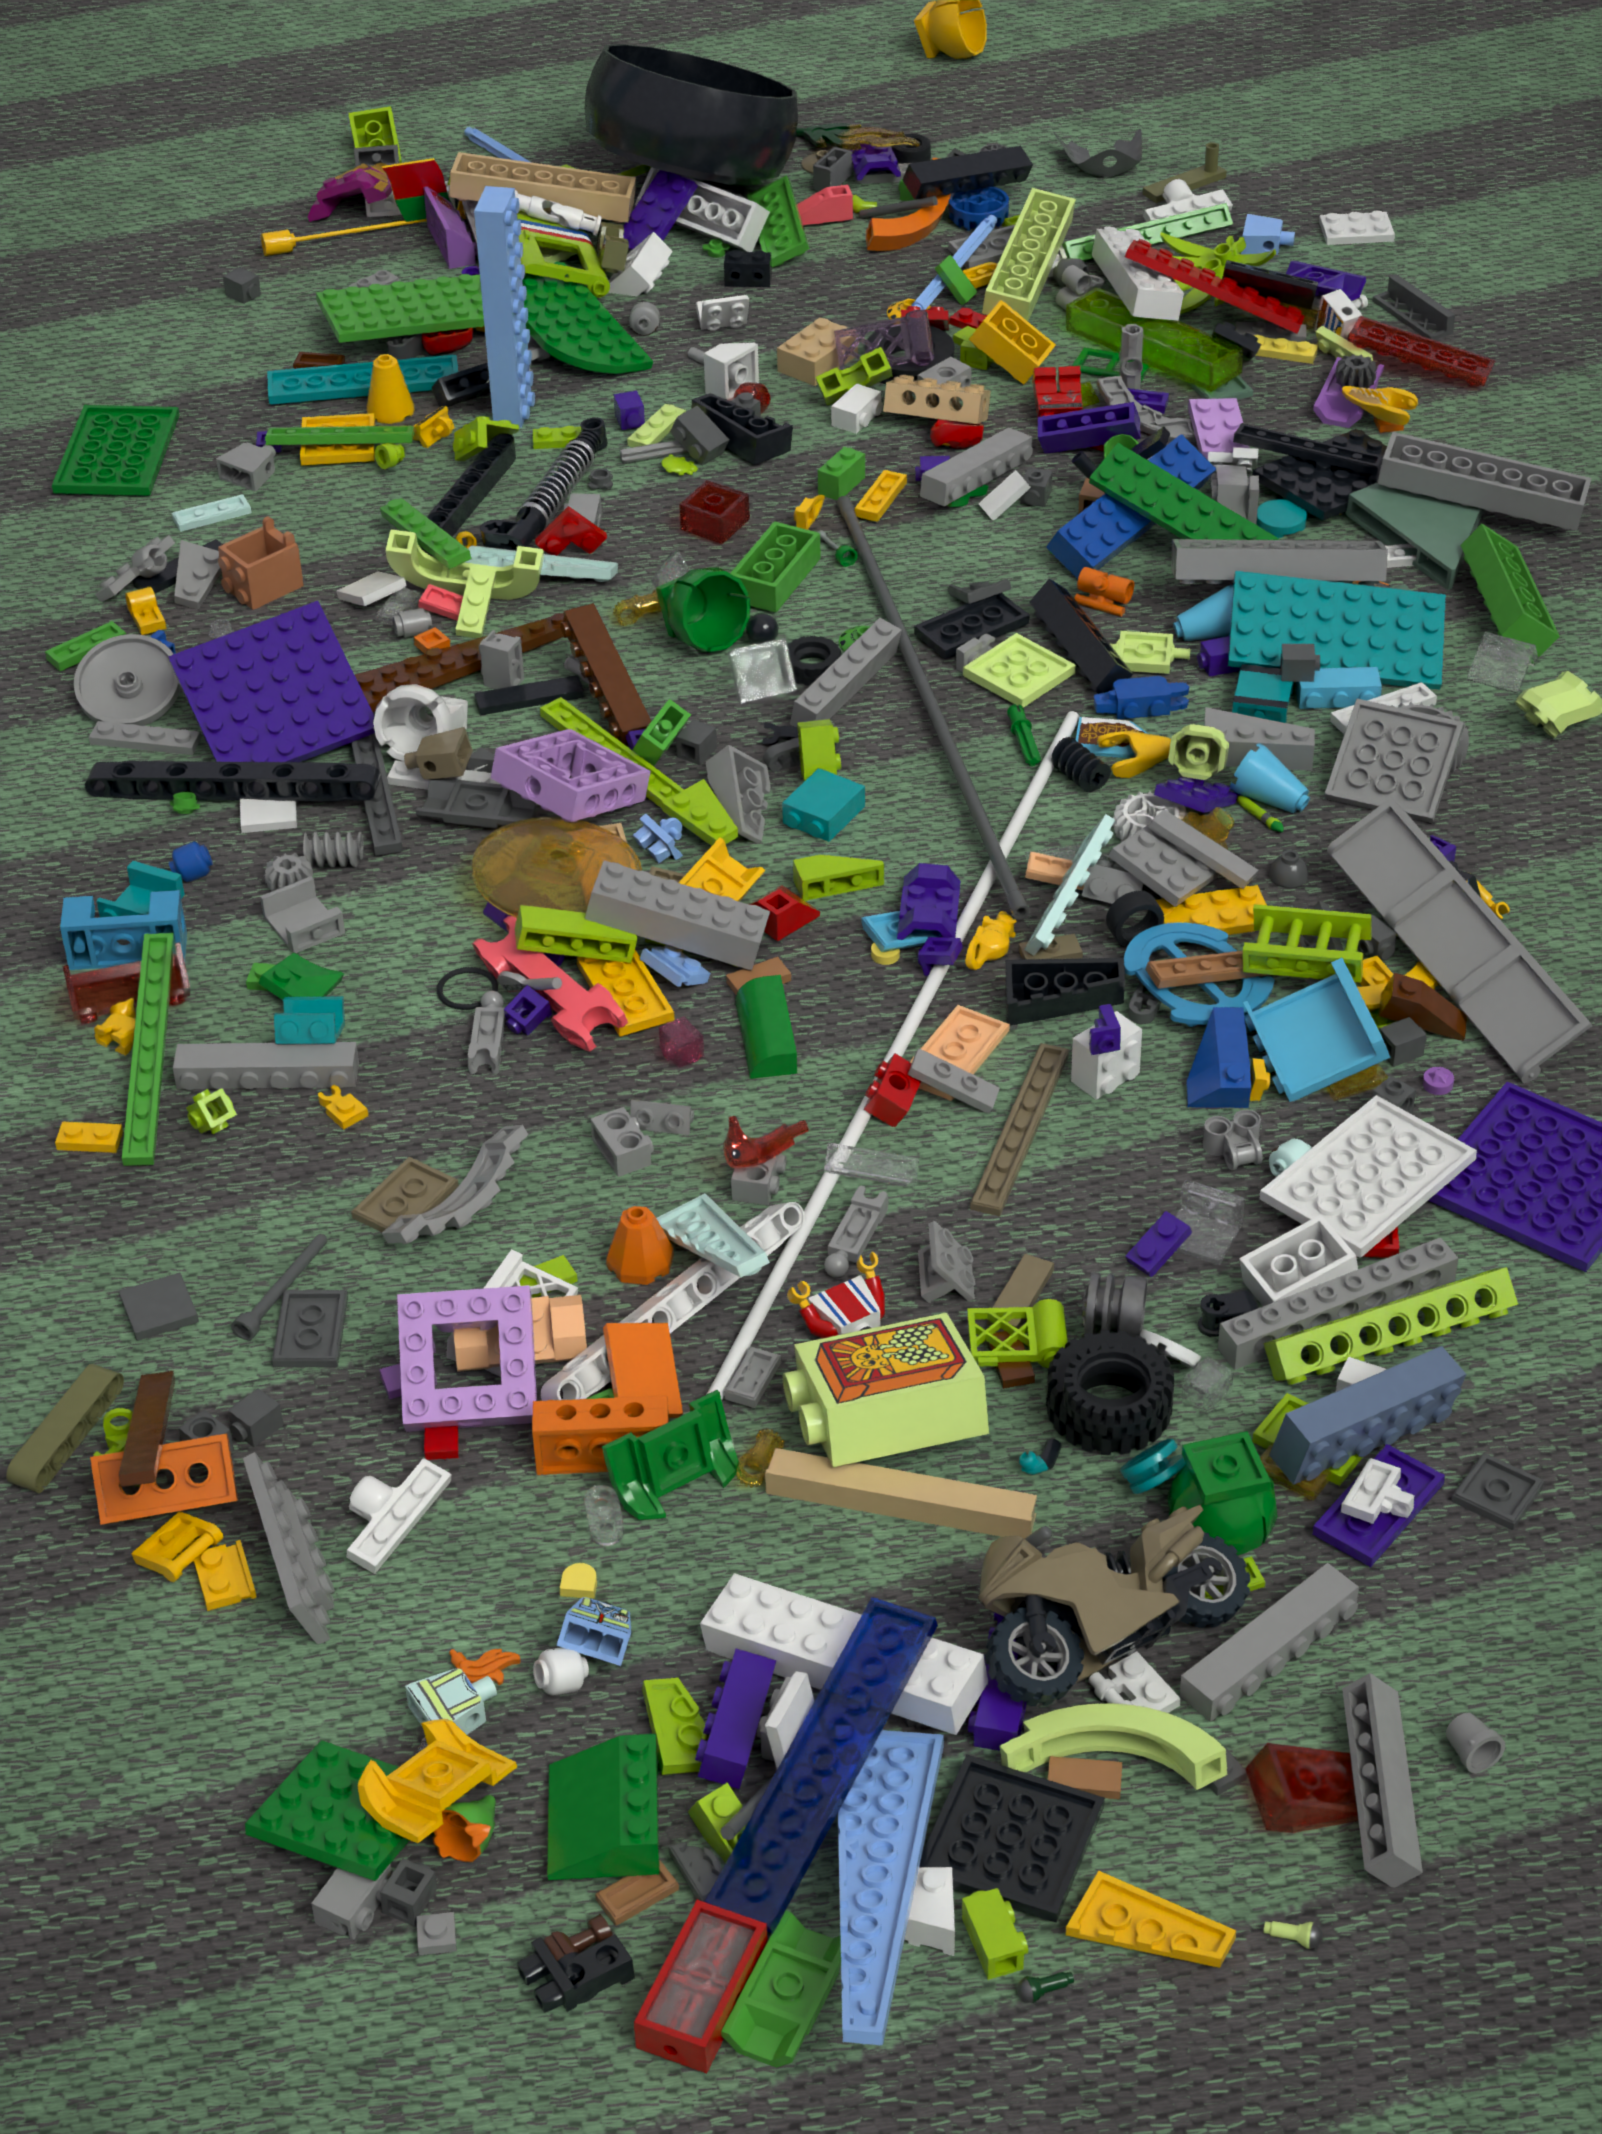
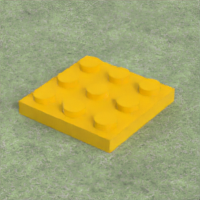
M374 413L302 417V427L375 426ZM375 443L301 445V465L375 461Z

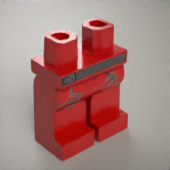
M1080 366L1058 367L1057 386L1056 367L1034 368L1032 383L1037 423L1038 417L1082 410Z

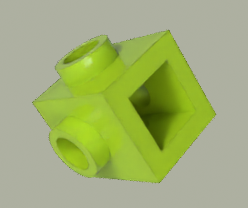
M223 1088L213 1093H210L209 1089L204 1090L192 1097L195 1103L186 1107L190 1124L194 1129H198L201 1134L208 1130L212 1134L221 1131L229 1126L226 1120L237 1115L232 1101L225 1094Z

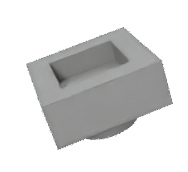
M454 1912L416 1916L419 1955L457 1951Z

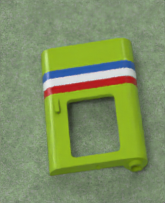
M523 211L517 213V220L521 221L519 242L523 244L521 264L525 266V273L559 279L565 282L585 284L596 298L604 297L609 292L610 283L603 267H601L599 258L586 230H575L558 223L531 217ZM539 246L577 253L583 269L546 262Z

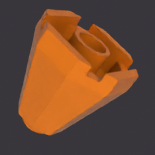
M633 1206L623 1211L606 1258L607 1268L611 1272L613 1270L616 1273V1277L623 1283L648 1285L655 1281V1277L659 1275L663 1277L670 1272L674 1256L673 1246L655 1215L647 1207Z

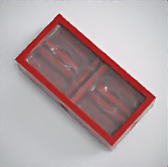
M696 1900L634 2021L636 2048L707 2074L724 2040L721 2036V2030L768 1942L767 1923Z

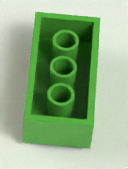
M775 521L730 573L741 579L749 593L747 597L750 598V606L775 613L781 608L821 559L820 533Z

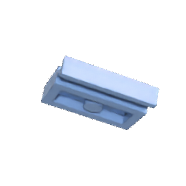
M670 945L654 947L651 952L644 948L640 956L643 962L677 987H680L682 983L686 986L705 984L708 982L711 974L701 967L699 961L682 953V949Z

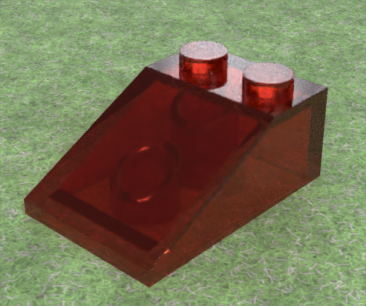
M1267 1743L1245 1768L1266 1830L1296 1833L1359 1821L1350 1753Z

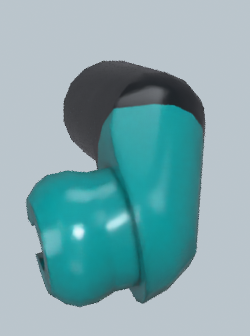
M1051 1438L1047 1439L1040 1455L1036 1456L1032 1451H1029L1028 1454L1024 1452L1019 1458L1022 1471L1029 1475H1035L1051 1470L1062 1448L1061 1443Z

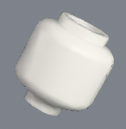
M562 1647L543 1651L533 1666L536 1685L551 1696L580 1690L584 1678L589 1673L588 1662L584 1656L581 1657L577 1651Z

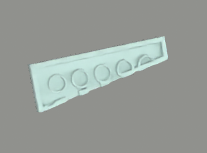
M472 545L468 548L472 559L464 563L506 567L514 564L517 551ZM544 554L540 575L566 576L573 579L594 578L598 582H607L618 573V563Z
M1105 814L1083 840L1072 860L1073 864L1065 873L1062 879L1063 882L1053 895L1055 899L1046 908L1024 949L1034 956L1041 947L1046 950L1055 937L1051 933L1053 928L1058 929L1067 915L1063 912L1065 907L1070 908L1078 896V893L1075 892L1077 886L1082 887L1090 875L1086 870L1089 865L1093 867L1102 854L1100 852L1102 846L1105 847L1111 839L1113 832L1110 829L1115 819Z
M705 1193L656 1218L669 1240L739 1277L754 1275L763 1266L770 1263L765 1251Z

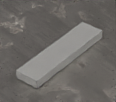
M1165 809L1151 821L1148 827L1242 889L1255 878L1258 869Z

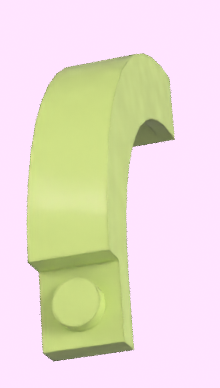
M1115 1703L1087 1704L1054 1710L1024 1721V1734L1000 1745L1002 1766L1025 1773L1049 1762L1050 1756L1064 1757L1083 1752L1114 1751L1135 1754L1162 1763L1184 1777L1196 1790L1227 1775L1226 1749L1216 1739L1201 1728L1177 1716L1136 1705Z

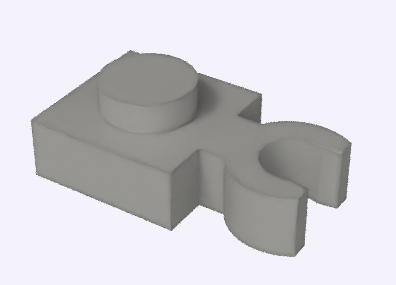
M983 634L979 640L974 637L956 649V669L963 673L964 666L992 649L989 644L995 641V638L989 634Z

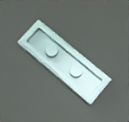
M238 495L172 513V517L181 532L252 512L244 495Z

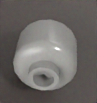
M650 302L636 304L631 310L629 317L632 330L643 336L651 335L656 331L660 322V313L657 307Z

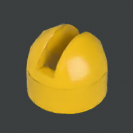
M468 531L458 533L455 538L463 545L462 538L465 537L467 544L465 547L467 549L472 545H477L476 538Z

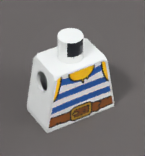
M1341 289L1323 295L1314 331L1324 326L1355 345L1361 344L1365 338V335L1359 330L1362 314Z

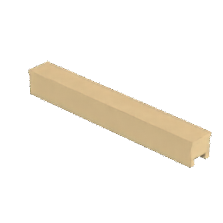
M775 1448L769 1468L765 1472L766 1494L1000 1537L1021 1536L1025 1539L1032 1534L1036 1518L1035 1504L1037 1495L862 1463H851L833 1467L828 1457Z

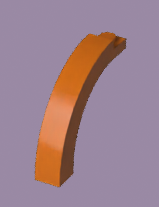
M951 194L936 196L938 199L937 205L921 208L908 216L894 219L871 218L865 232L867 250H897L927 237L942 218Z

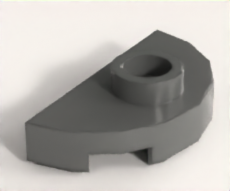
M686 1842L668 1846L669 1855L697 1900L709 1904L713 1902L721 1890L723 1879L722 1867L718 1857L709 1848L704 1847V1849H701L697 1846H687Z

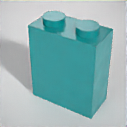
M818 768L782 802L783 824L830 842L865 807V786Z

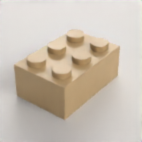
M818 318L777 347L778 372L816 386V376L836 367L840 369L858 356V332L846 326L833 323L828 319Z

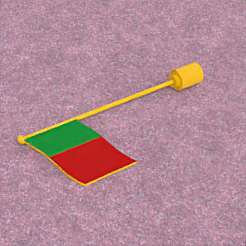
M434 158L381 166L390 180L394 199L404 218L403 221L295 237L293 233L290 234L288 229L261 233L263 253L265 256L289 253L293 251V247H296V242L427 222L423 187L428 186L451 202L443 173Z

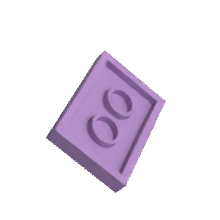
M1237 398L1189 399L1188 410L1198 449L1206 459H1208V452L1233 453V447L1250 448L1248 445L1233 442L1235 432L1240 424L1243 423Z

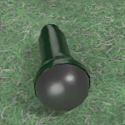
M1060 1972L1043 1978L1026 1976L1017 1984V1993L1019 1998L1025 2003H1036L1045 1993L1065 1988L1068 1984L1074 1983V1977L1072 1972Z

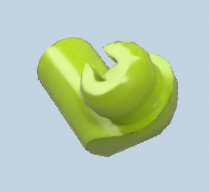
M853 195V212L860 213L863 209L877 207V202L864 201L857 195Z

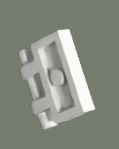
M1138 1652L1109 1667L1108 1675L1112 1680L1105 1679L1099 1672L1092 1674L1088 1680L1095 1688V1695L1102 1702L1136 1705L1166 1713L1180 1706V1697ZM1124 1692L1132 1701L1124 1700L1119 1693Z

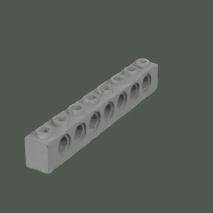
M1441 1237L1220 1323L1218 1350L1234 1370L1267 1358L1263 1344L1265 1342L1454 1282L1459 1258Z

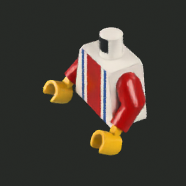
M874 1252L870 1253L872 1266H867L863 1263L862 1255H860L856 1263L858 1270L866 1275V1279L859 1275L809 1297L808 1300L810 1286L805 1281H800L797 1285L802 1295H798L794 1287L788 1290V1300L793 1304H799L801 1308L798 1311L811 1334L823 1339L880 1327V1320L885 1315V1295L879 1275L876 1276L874 1272L878 1264V1257Z

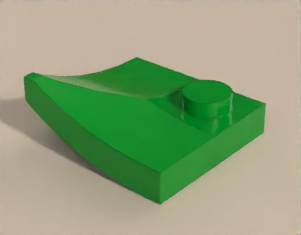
M293 952L263 973L259 984L281 1000L285 997H326L342 981L344 973L318 966Z

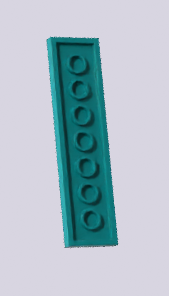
M457 355L397 360L409 392L432 390L431 387L438 378L458 372ZM373 362L267 371L269 404L368 396Z

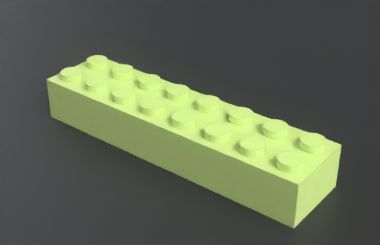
M1035 188L1031 189L985 291L982 314L988 315L997 303L1002 300L1025 320L1029 321L1071 225L1076 199Z

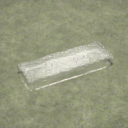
M828 1142L823 1172L905 1187H915L919 1158Z

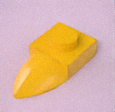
M818 495L812 499L805 498L801 505L796 507L794 511L796 527L809 529L821 511L825 499L824 495Z

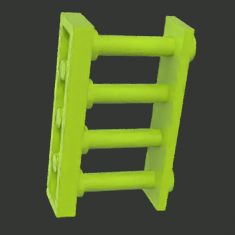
M1254 904V931H1259L1257 943L1244 942L1243 972L1326 979L1336 974L1331 962L1343 958L1354 982H1362L1363 953L1357 952L1359 940L1371 941L1372 914ZM1271 932L1289 933L1286 946L1268 944ZM1300 935L1318 936L1316 947H1298ZM1330 937L1347 938L1345 951L1328 950Z

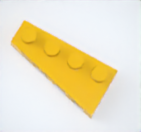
M1098 1871L1066 1926V1936L1220 1968L1236 1939V1930Z

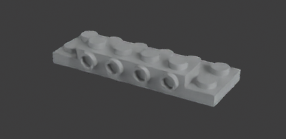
M254 1452L244 1457L243 1461L289 1610L316 1644L324 1643L330 1640L326 1625L330 1624V1619L326 1611L334 1608V1598L330 1593L334 1592L335 1589L329 1576L323 1570V1567L326 1566V1561L319 1548L315 1545V1542L318 1541L316 1531L306 1519L311 1516L305 1501L302 1498L297 1500L283 1480L277 1482L276 1474L268 1461L263 1463Z

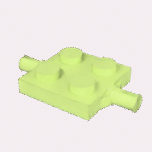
M1121 631L1120 639L1117 643L1110 644L1129 669L1134 672L1169 674L1170 664L1174 658L1190 660V648H1175L1173 634Z

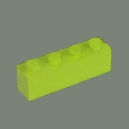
M520 905L515 924L516 947L518 950L627 963L632 961L637 943V935L586 920V913L526 905Z

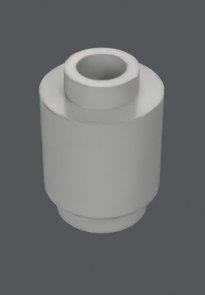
M423 608L399 612L397 616L392 617L397 637H413L428 631V628L432 627L431 615L429 612L425 613Z

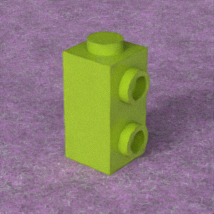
M999 1889L977 1891L968 1897L962 1898V1920L987 1980L1024 1970V1955L1028 1954L1027 1941L1022 1931H1016L1013 1924L1015 1923V1916L1011 1903L1003 1901Z

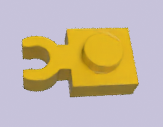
M336 1085L331 1086L332 1096H325L322 1092L318 1093L319 1103L325 1107L326 1114L343 1130L368 1117V1109L351 1093L342 1097L341 1090Z

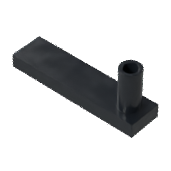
M1162 427L1130 450L1147 460L1166 447L1170 432L1165 427ZM1083 451L1076 454L1072 459V463L1088 479L1098 468Z

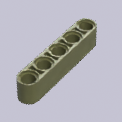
M89 1364L11 1460L6 1474L7 1481L41 1493L45 1489L44 1487L50 1483L63 1466L61 1463L65 1464L80 1445L81 1441L79 1440L83 1441L99 1419L97 1417L101 1418L117 1398L115 1395L121 1393L124 1384L123 1375L95 1364Z

